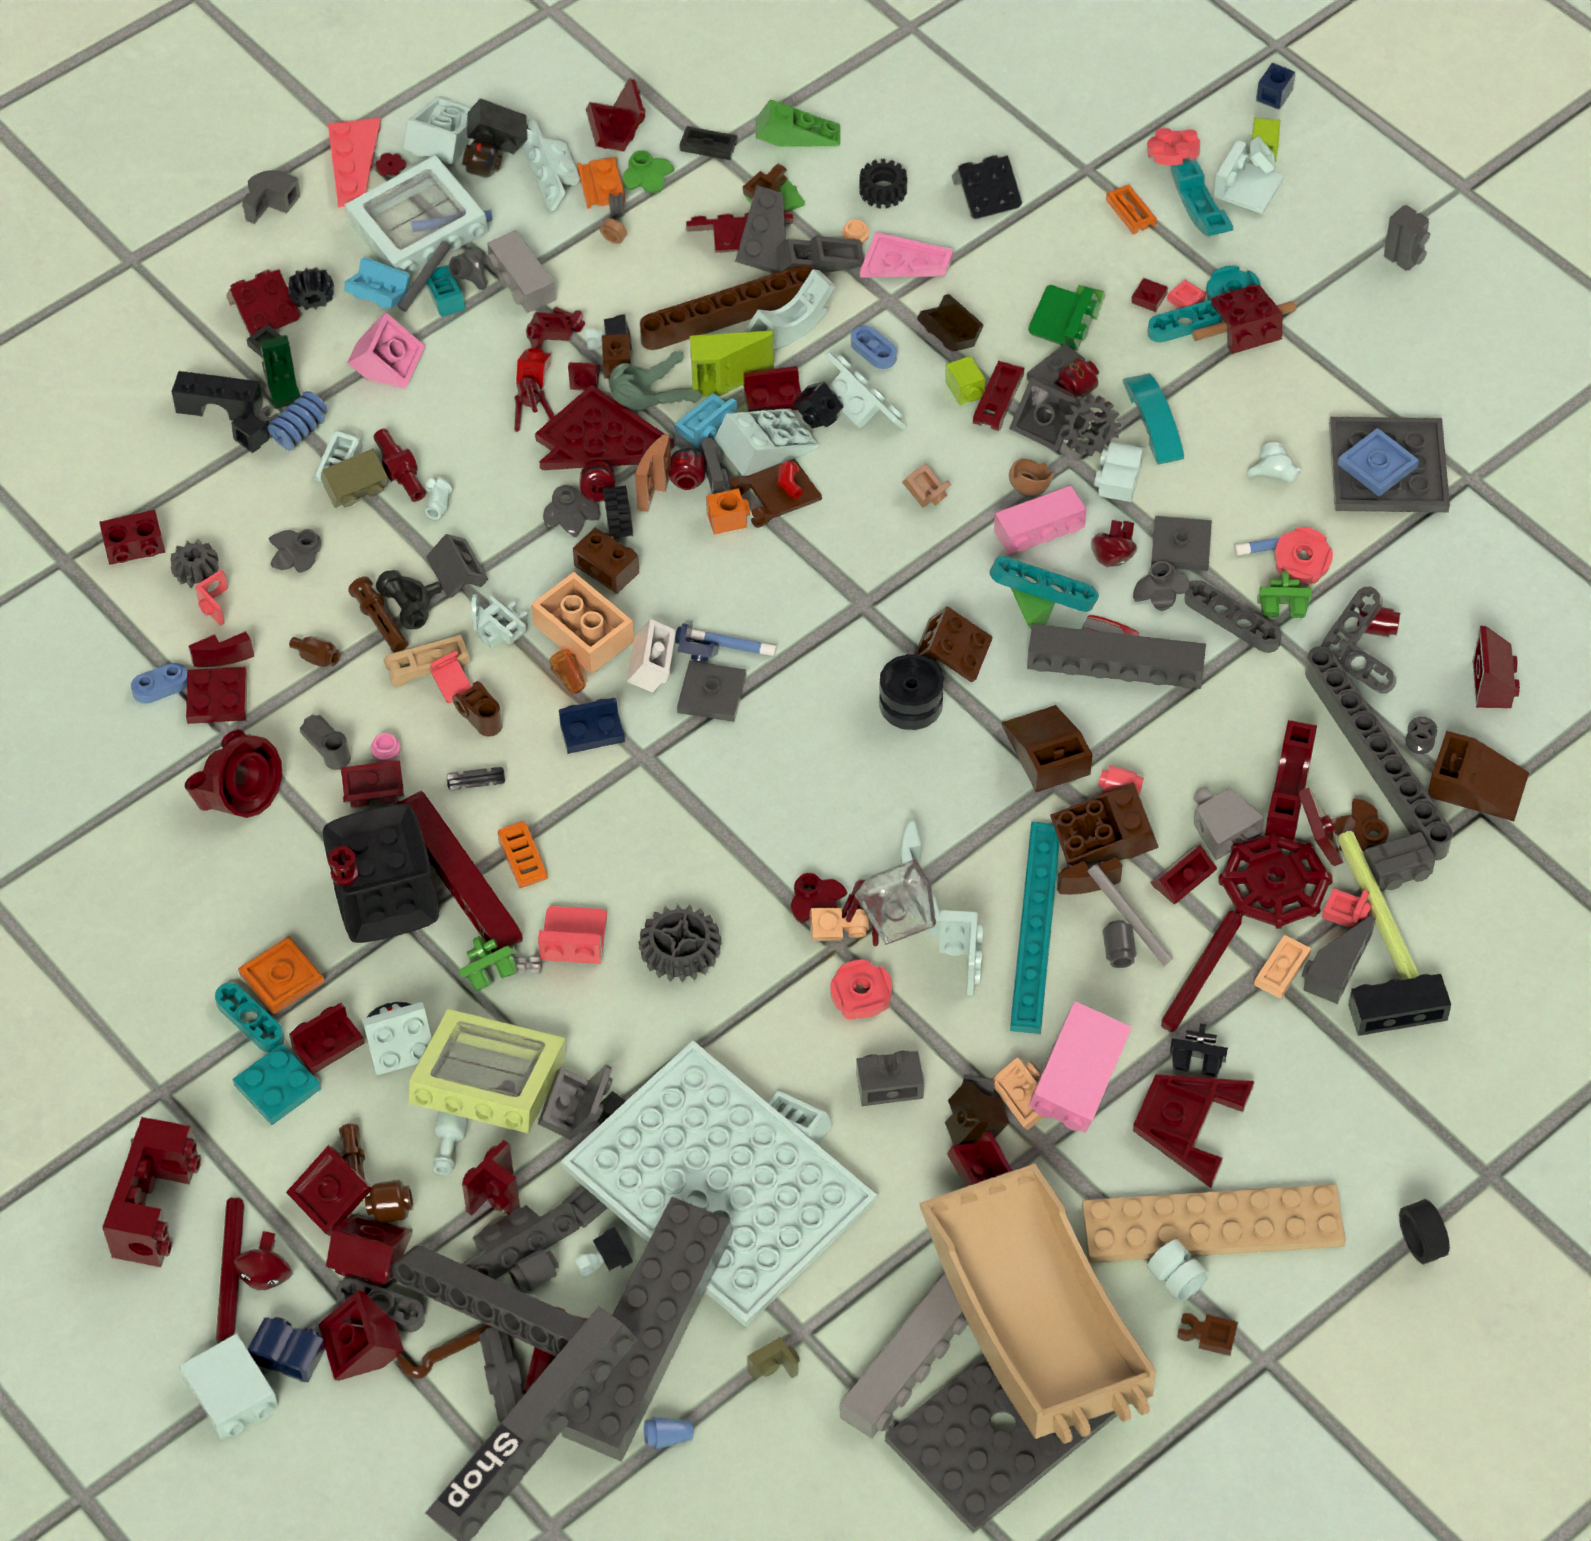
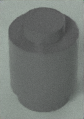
M1122 920L1112 921L1102 931L1106 959L1115 968L1131 966L1135 962L1134 958L1137 955L1133 927Z
M540 1248L515 1262L514 1267L509 1269V1275L519 1291H531L556 1277L555 1269L559 1268V1264L551 1251L545 1252Z

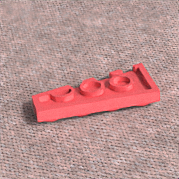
M380 118L328 124L338 208L345 207L344 204L368 192L370 171L374 162V151L377 148V137L381 128Z

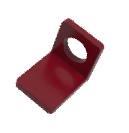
M569 362L570 389L586 390L590 385L598 388L600 365Z

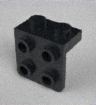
M998 155L984 158L983 162L973 164V162L963 163L952 174L954 186L962 185L970 215L973 219H980L1014 210L1022 205L1008 155L999 158Z

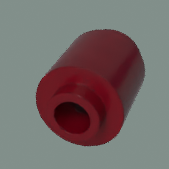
M1381 607L1364 633L1389 637V635L1397 636L1400 613L1393 612L1394 609ZM1359 610V614L1365 618L1367 615L1363 610Z

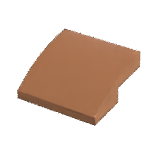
M663 434L650 446L637 467L635 473L637 510L648 512L654 491L666 492L671 459L669 434Z

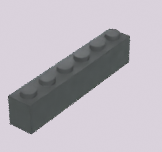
M1032 624L1027 669L1039 672L1049 671L1065 673L1067 675L1093 676L1100 679L1110 678L1126 682L1137 681L1154 685H1172L1187 689H1201L1206 644Z

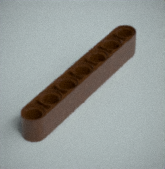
M808 265L796 266L647 314L640 319L641 345L648 350L661 349L688 340L693 335L707 334L750 320L754 317L757 310L774 311L780 309L796 296L813 268Z

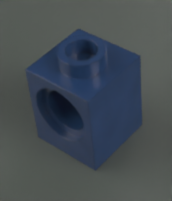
M1271 63L1258 82L1256 101L1280 110L1293 91L1296 72Z

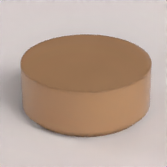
M606 218L599 227L602 236L614 244L622 243L627 236L625 227L611 218Z

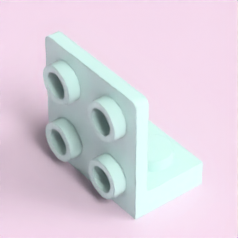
M1237 140L1216 174L1214 197L1263 214L1282 183L1283 175L1273 171L1266 174L1261 167L1247 163L1249 155H1246L1247 143Z
M940 910L939 953H946L951 956L969 955L967 995L973 996L974 985H980L983 924H977V912Z

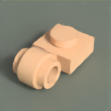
M811 908L809 912L811 941H841L843 930L848 932L849 937L860 938L866 936V931L869 930V917L865 915V910L862 909L856 910L851 922H847L846 917L842 918L841 908Z

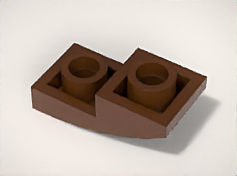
M1117 857L1107 862L1101 861L1097 863L1113 885L1121 882L1123 865ZM1085 861L1076 865H1069L1058 873L1057 891L1059 894H1084L1102 889L1087 872L1090 868Z

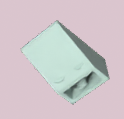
M791 409L727 413L714 438L742 476L751 475L785 461L796 459L819 447L811 432L806 429L796 413Z

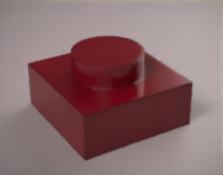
M1143 278L1132 295L1131 303L1157 312L1167 296L1168 287Z

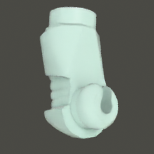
M440 476L438 479L429 477L425 484V490L432 492L425 514L429 518L437 520L447 511L448 494L452 492V487L447 480Z

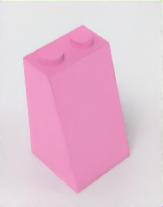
M1074 1001L1058 1032L1028 1107L1034 1109L1040 1116L1052 1117L1063 1122L1071 1130L1086 1133L1093 1121L1132 1027Z

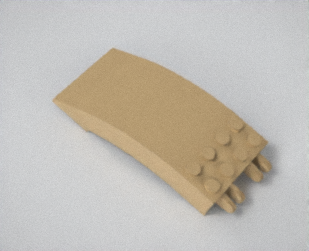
M1036 1164L920 1202V1210L946 1277L970 1329L1002 1388L1035 1439L1055 1432L1062 1443L1071 1442L1072 1432L1069 1428L1070 1426L1074 1425L1082 1437L1090 1435L1091 1428L1088 1420L1111 1411H1115L1123 1422L1131 1420L1132 1414L1128 1406L1130 1404H1133L1141 1415L1150 1413L1149 1403L1146 1398L1153 1396L1156 1370L1110 1302L1078 1242L1065 1214L1064 1205Z

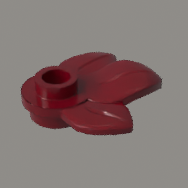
M804 873L794 883L795 896L791 901L792 914L799 923H804L810 919L809 912L811 908H838L836 900L845 897L847 890L837 880H821L816 874ZM806 888H812V889H814V890L807 891V890H804V889H806Z

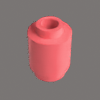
M1110 765L1109 770H1102L1098 786L1103 788L1102 794L1134 782L1138 794H1140L1144 777L1137 776V772Z

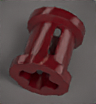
M347 846L336 847L328 855L331 878L334 883L341 886L354 883L359 874L355 864V852ZM341 854H344L345 860H342Z

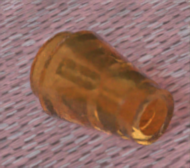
M565 649L555 653L550 658V670L571 694L579 693L586 687L575 654Z

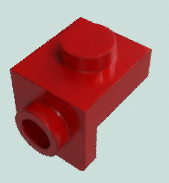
M539 348L524 350L517 360L516 385L522 379L534 378L538 381L539 388L543 389L545 372L551 364V353H544Z

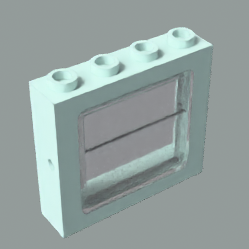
M436 155L344 204L349 223L382 264L406 272L409 275H412L426 265L442 241L451 246L447 252L448 254L489 231L485 213Z

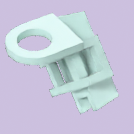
M478 594L472 595L473 631H476L477 637L490 649H494L504 640L510 645L526 633L528 613L524 611L519 614L516 611V603L514 601L505 607L491 596L489 598L490 606L484 610L479 606ZM497 613L498 616L493 618L492 616Z

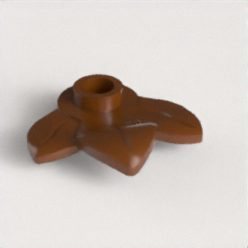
M1353 799L1352 815L1332 819L1336 830L1334 833L1339 837L1341 833L1352 831L1362 852L1368 847L1386 843L1388 840L1389 829L1383 821L1378 819L1377 809L1372 804L1361 799ZM1372 831H1375L1379 834V836L1370 837L1368 834Z

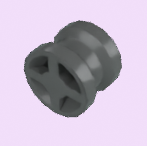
M1417 717L1411 720L1405 739L1407 748L1416 754L1429 753L1435 745L1437 725L1427 717Z

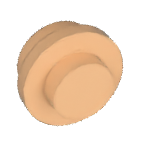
M853 219L844 226L842 236L843 239L860 240L862 244L869 237V229L863 221Z

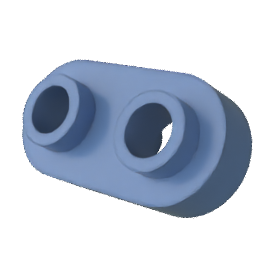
M859 326L852 331L851 347L874 367L887 369L896 363L897 349L895 345L874 328Z
M170 663L136 676L131 683L133 697L140 703H152L183 691L187 687V669L179 663Z

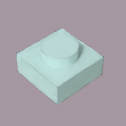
M1259 136L1251 140V153L1249 157L1256 167L1260 166L1266 174L1274 170L1275 160L1272 150Z

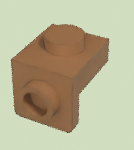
M926 463L902 481L922 508L931 502L934 506L948 496L945 490L952 485L949 481L942 484Z

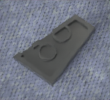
M757 185L735 262L774 274L781 272L776 248L786 240L783 193Z

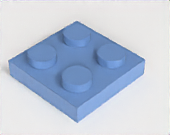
M1378 428L1338 459V465L1379 497L1415 470L1419 463V459Z

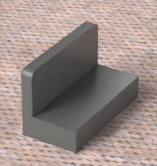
M445 534L426 557L448 597H454L465 583L482 587L488 581L470 545L464 538Z

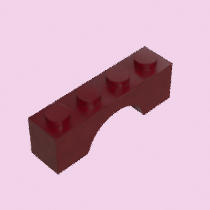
M1291 720L1287 722L1265 835L1269 834L1270 831H1274L1278 835L1295 840L1302 806L1299 791L1306 787L1317 725Z

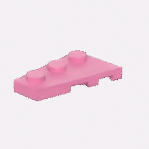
M875 232L860 269V278L946 276L953 258V249Z

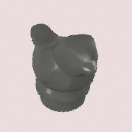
M469 247L464 253L453 256L449 261L450 274L454 278L473 282L479 290L486 289L487 284L483 278V252Z

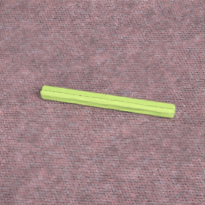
M1352 831L1341 833L1338 837V842L1361 892L1363 890L1370 892L1368 903L1372 904L1371 914L1376 918L1377 927L1401 979L1416 978L1419 976L1418 970Z

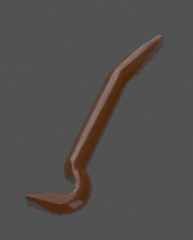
M483 1325L427 1352L422 1357L423 1364L420 1367H413L409 1361L399 1355L396 1357L397 1362L406 1376L413 1379H421L430 1373L434 1363L480 1342L479 1334L491 1328V1326Z

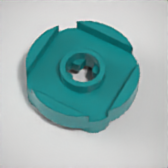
M1225 266L1211 274V279L1207 282L1206 297L1208 301H1211L1212 297L1231 292L1229 291L1231 287L1234 290H1239L1249 285L1261 286L1260 280L1250 270L1246 273L1239 271L1240 267Z

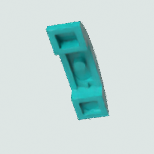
M1196 159L1184 161L1180 165H1170L1181 201L1198 230L1208 237L1233 231V225L1226 212L1218 209L1205 186V175Z
M1149 373L1123 379L1131 403L1135 402L1149 435V446L1157 465L1184 459L1181 440L1172 412L1154 377Z

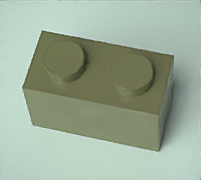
M373 448L322 469L320 479L336 508L341 505L349 507L358 502V498L367 494L369 497L378 495L386 487L388 477Z

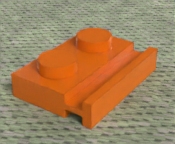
M615 157L589 161V164L586 165L577 163V171L581 178L580 183L587 209L591 208V205L596 204L599 207L609 205V194L617 196L618 193H622L623 203L625 202V195Z

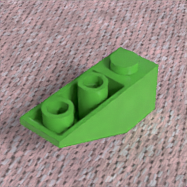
M770 99L756 118V138L779 147L839 146L840 124Z

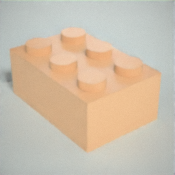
M575 572L571 573L531 604L533 625L591 674L595 673L634 642L633 620Z

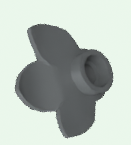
M562 485L556 488L552 494V502L545 507L543 512L546 528L560 524L573 537L579 535L585 519L592 521L600 519V512L596 503L588 500L585 496H581L578 490L570 485ZM569 495L571 499L565 501L561 498V496Z
M309 529L301 530L298 533L292 530H285L269 537V542L278 551L271 561V567L278 570H287L294 567L299 573L308 570L315 563V554L321 549L320 537Z
M1158 561L1151 566L1148 576L1138 581L1133 597L1135 602L1151 599L1155 609L1165 611L1173 606L1176 601V594L1189 592L1190 582L1186 575L1177 573L1175 567L1169 562Z

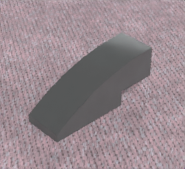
M815 236L810 241L786 239L776 248L781 271L800 265H808L821 272H833L862 267L864 262L860 240Z

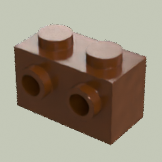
M596 527L573 547L574 566L616 594L639 574V558L636 552L630 547H624L613 536L603 533Z

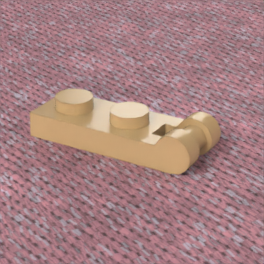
M458 635L389 654L384 658V664L386 669L391 672L389 674L391 684L399 687L406 684L408 680L430 675V664L454 651H457L459 654L457 660L460 666L470 664V660L462 636ZM409 663V666L401 668L402 665Z

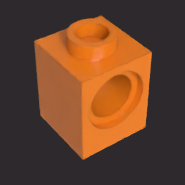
M739 489L706 496L707 516L714 535L747 528L746 516L750 515L748 500L742 499Z

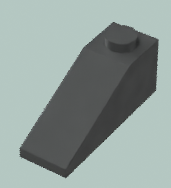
M1369 916L1320 949L1313 961L1308 960L1301 976L1306 978L1304 991L1335 1004L1339 1003L1373 935L1376 918Z

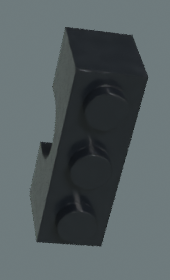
M178 371L171 391L175 411L179 414L203 417L206 405L215 404L224 408L228 413L229 420L234 421L238 417L246 419L251 414L258 417L263 405L260 383L253 380Z

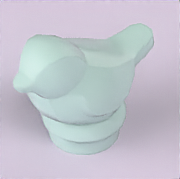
M1270 442L1261 447V462L1247 471L1249 477L1263 475L1292 483L1296 481L1302 469L1294 466L1291 458L1286 456V451L1281 443Z

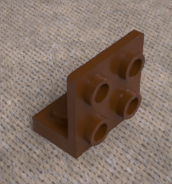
M946 606L928 620L914 655H922L934 662L938 660L968 681L973 682L977 679L991 644L992 636Z

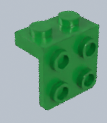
M1048 285L1028 327L1029 333L1059 345L1067 344L1073 350L1078 351L1081 341H1084L1088 334V325L1091 318L1095 317L1099 308V301L1095 290L1084 287L1080 295L1054 285Z

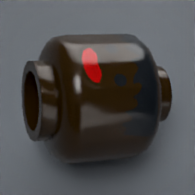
M474 140L471 145L466 144L462 165L465 166V170L469 174L489 178L493 170L499 171L502 156L497 155L498 148L496 145Z

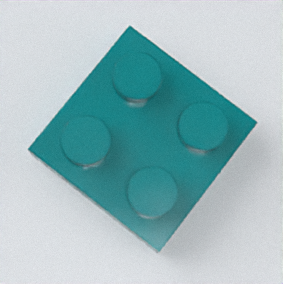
M282 1043L232 1079L234 1086L271 1126L321 1090L319 1081Z

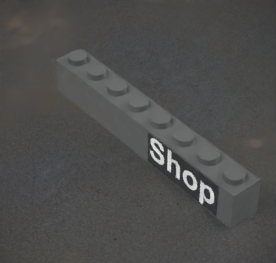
M598 1306L425 1514L456 1541H471L516 1485L522 1481L523 1477L537 1460L543 1456L547 1448L566 1428L577 1412L587 1403L588 1399L602 1382L608 1378L623 1357L629 1353L633 1345L638 1341L634 1334L622 1322Z

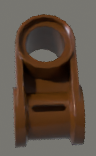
M476 681L472 684V688L462 694L456 693L452 696L453 703L458 712L481 735L487 737L494 736L502 730L503 723L500 705L488 693L481 682Z

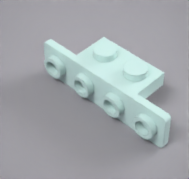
M530 120L526 126V141L522 145L548 210L555 211L565 195L562 184L576 186L581 178L566 142L543 138L537 122Z
M830 352L825 355L841 371L828 387L836 393L837 399L844 406L841 411L852 422L862 429L880 409L892 422L902 430L905 429L907 425L900 420L903 414L892 404L887 407L883 403L886 398L876 388L870 390L866 386L869 381L858 371L853 374L849 370L852 365L841 354L837 358Z

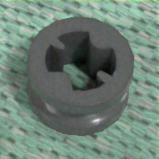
M618 193L617 196L609 194L611 218L615 217L616 214H620L621 217L624 216L622 193Z

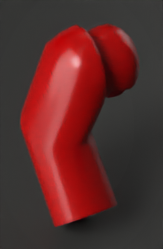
M785 461L779 466L777 484L793 500H796L803 493V489L794 481L795 472H799V467L794 462Z

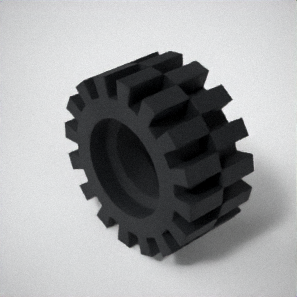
M881 159V163L873 160L872 166L867 163L865 169H861L859 174V193L864 202L868 200V205L870 206L876 203V208H881V205H885V208H890L891 203L895 207L898 205V200L901 202L904 200V196L907 194V175L905 168L902 169L900 163L894 165L895 161L891 159L889 163H886V159ZM880 181H886L892 184L888 186H879L875 183Z
M626 485L603 488L609 534L613 538L633 536Z

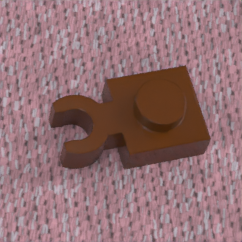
M1184 1313L1182 1315L1181 1323L1190 1325L1192 1329L1184 1330L1179 1328L1178 1339L1182 1341L1198 1339L1200 1340L1199 1349L1227 1356L1231 1355L1238 1322L1206 1314L1205 1322H1201L1193 1314Z

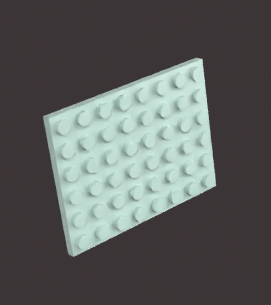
M693 1040L561 1160V1167L647 1242H649L671 1196L730 1219L733 1235L705 1293L745 1327L761 1314L877 1201L876 1193Z

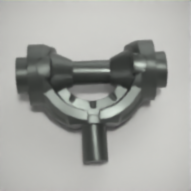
M396 570L383 572L376 582V589L382 596L394 598L401 608L399 614L400 622L408 630H416L425 625L429 615L430 596L441 593V587L438 582L424 586L420 581L402 576ZM404 592H407L411 596H413L415 598V602H411L404 594Z

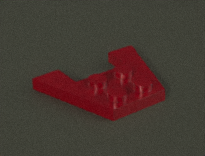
M1155 1074L1133 1125V1132L1212 1189L1223 1158L1194 1147L1213 1102L1244 1112L1255 1081Z

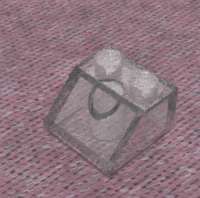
M916 859L867 877L855 894L856 899L885 945L936 925L931 883Z

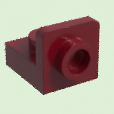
M535 312L531 322L526 327V336L532 348L540 349L544 339L569 341L573 334L565 314Z

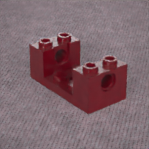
M141 1117L102 1226L112 1258L161 1267L164 1257L170 1255L173 1239L169 1236L168 1222L163 1221L162 1209L146 1206L144 1202L147 1194L153 1192L155 1178L190 1184L193 1173H198L201 1165V1155H198L197 1140L193 1137L191 1126Z

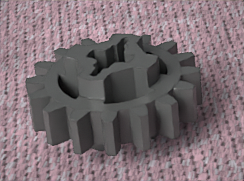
M1087 394L1086 401L1078 396L1076 397L1077 404L1075 406L1071 403L1067 404L1070 409L1069 413H1061L1066 419L1065 422L1059 424L1060 428L1066 430L1061 434V438L1069 440L1066 445L1071 449L1075 448V452L1080 455L1085 451L1087 455L1093 456L1095 449L1102 454L1103 446H1109L1111 437L1118 438L1119 436L1114 432L1115 428L1121 427V423L1114 420L1119 416V412L1112 410L1114 405L1109 401L1105 402V398L1099 395L1095 399L1093 395ZM1090 408H1099L1102 412L1093 413ZM1086 437L1090 442H1081L1077 438L1083 439Z

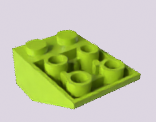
M773 331L690 336L693 390L700 391L702 397L710 396L713 393L721 396L742 386L744 373L774 369Z

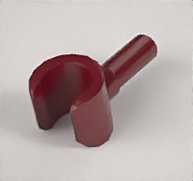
M558 307L553 308V313L565 314L573 332H581L585 326L581 311L576 310L572 314Z

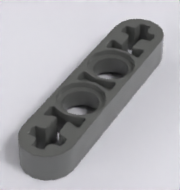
M1199 580L1190 582L1189 592L1184 595V601L1188 607L1262 652H1275L1280 647L1282 632L1275 624L1206 582ZM1217 605H1223L1229 611L1217 613L1213 608ZM1245 619L1250 621L1252 626L1242 628L1237 622Z

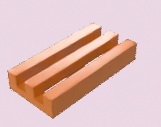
M1129 184L1106 194V201L1133 235L1138 233L1140 228L1142 231L1146 230L1149 224L1151 227L1156 225L1157 218ZM1124 193L1131 202H1128L1127 199L1123 196ZM1135 207L1142 214L1144 219H1142L1140 215L1135 211Z

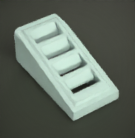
M334 430L313 480L322 483L320 479L322 469L329 467L330 463L337 464L342 461L334 458L335 455L344 457V460L360 454L363 447L361 439ZM340 447H344V448H347V449H349V450H348V452H345V451L338 450V449H339Z
M779 1090L776 1091L768 1102L777 1111L783 1104L787 1105L780 1113L787 1120H789V1116L795 1110L796 1112L789 1121L817 1145H819L832 1127L827 1112ZM806 1117V1120L800 1125L801 1121Z

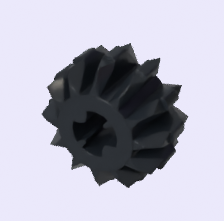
M306 267L304 271L297 270L295 275L289 277L288 295L296 307L303 306L304 310L309 308L316 310L318 306L325 307L327 302L333 300L334 282L331 276L328 275L327 270L319 271L318 267L313 269Z

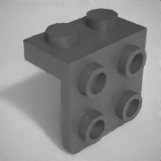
M605 1065L590 1080L560 1067L556 1071L538 1125L569 1140L574 1138L579 1132L584 1133L591 1121L596 1122L603 1110V1104H600L602 1096L606 1095L613 1081V1078L609 1077L612 1067Z

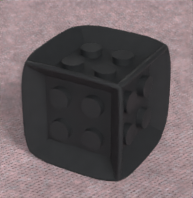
M394 804L340 817L324 825L323 841L327 861L329 853L339 846H347L355 852V864L359 872L356 881L347 886L338 885L333 881L342 920L352 942H372L425 928L438 920L439 905L435 883L430 873L429 857L419 822L409 804ZM341 854L342 860H345L344 854Z

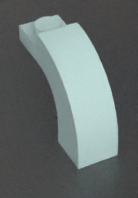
M813 269L799 292L788 304L774 311L757 310L744 332L773 331V349L787 346L806 335L824 317L828 311L824 305L836 286L820 270Z

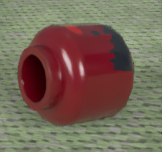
M682 448L675 451L671 456L669 464L670 481L682 490H692L700 486L704 481L706 472L704 455L692 448Z
M602 461L588 463L580 472L579 487L581 493L590 501H604L603 488L616 487L614 470Z

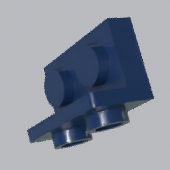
M616 698L599 699L595 702L570 705L558 710L560 728L567 754L625 742Z

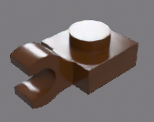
M778 163L768 174L762 171L758 172L742 186L743 194L752 199L757 185L780 192V186L788 180L783 175L787 168Z

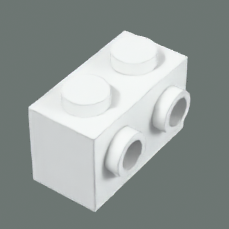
M652 619L644 625L634 637L627 682L652 693L660 684L666 683L670 675L675 629Z

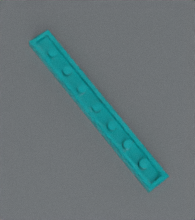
M1031 822L1010 1031L1041 1034L1060 843L1052 823Z

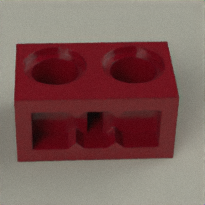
M155 510L99 522L109 565L165 553Z

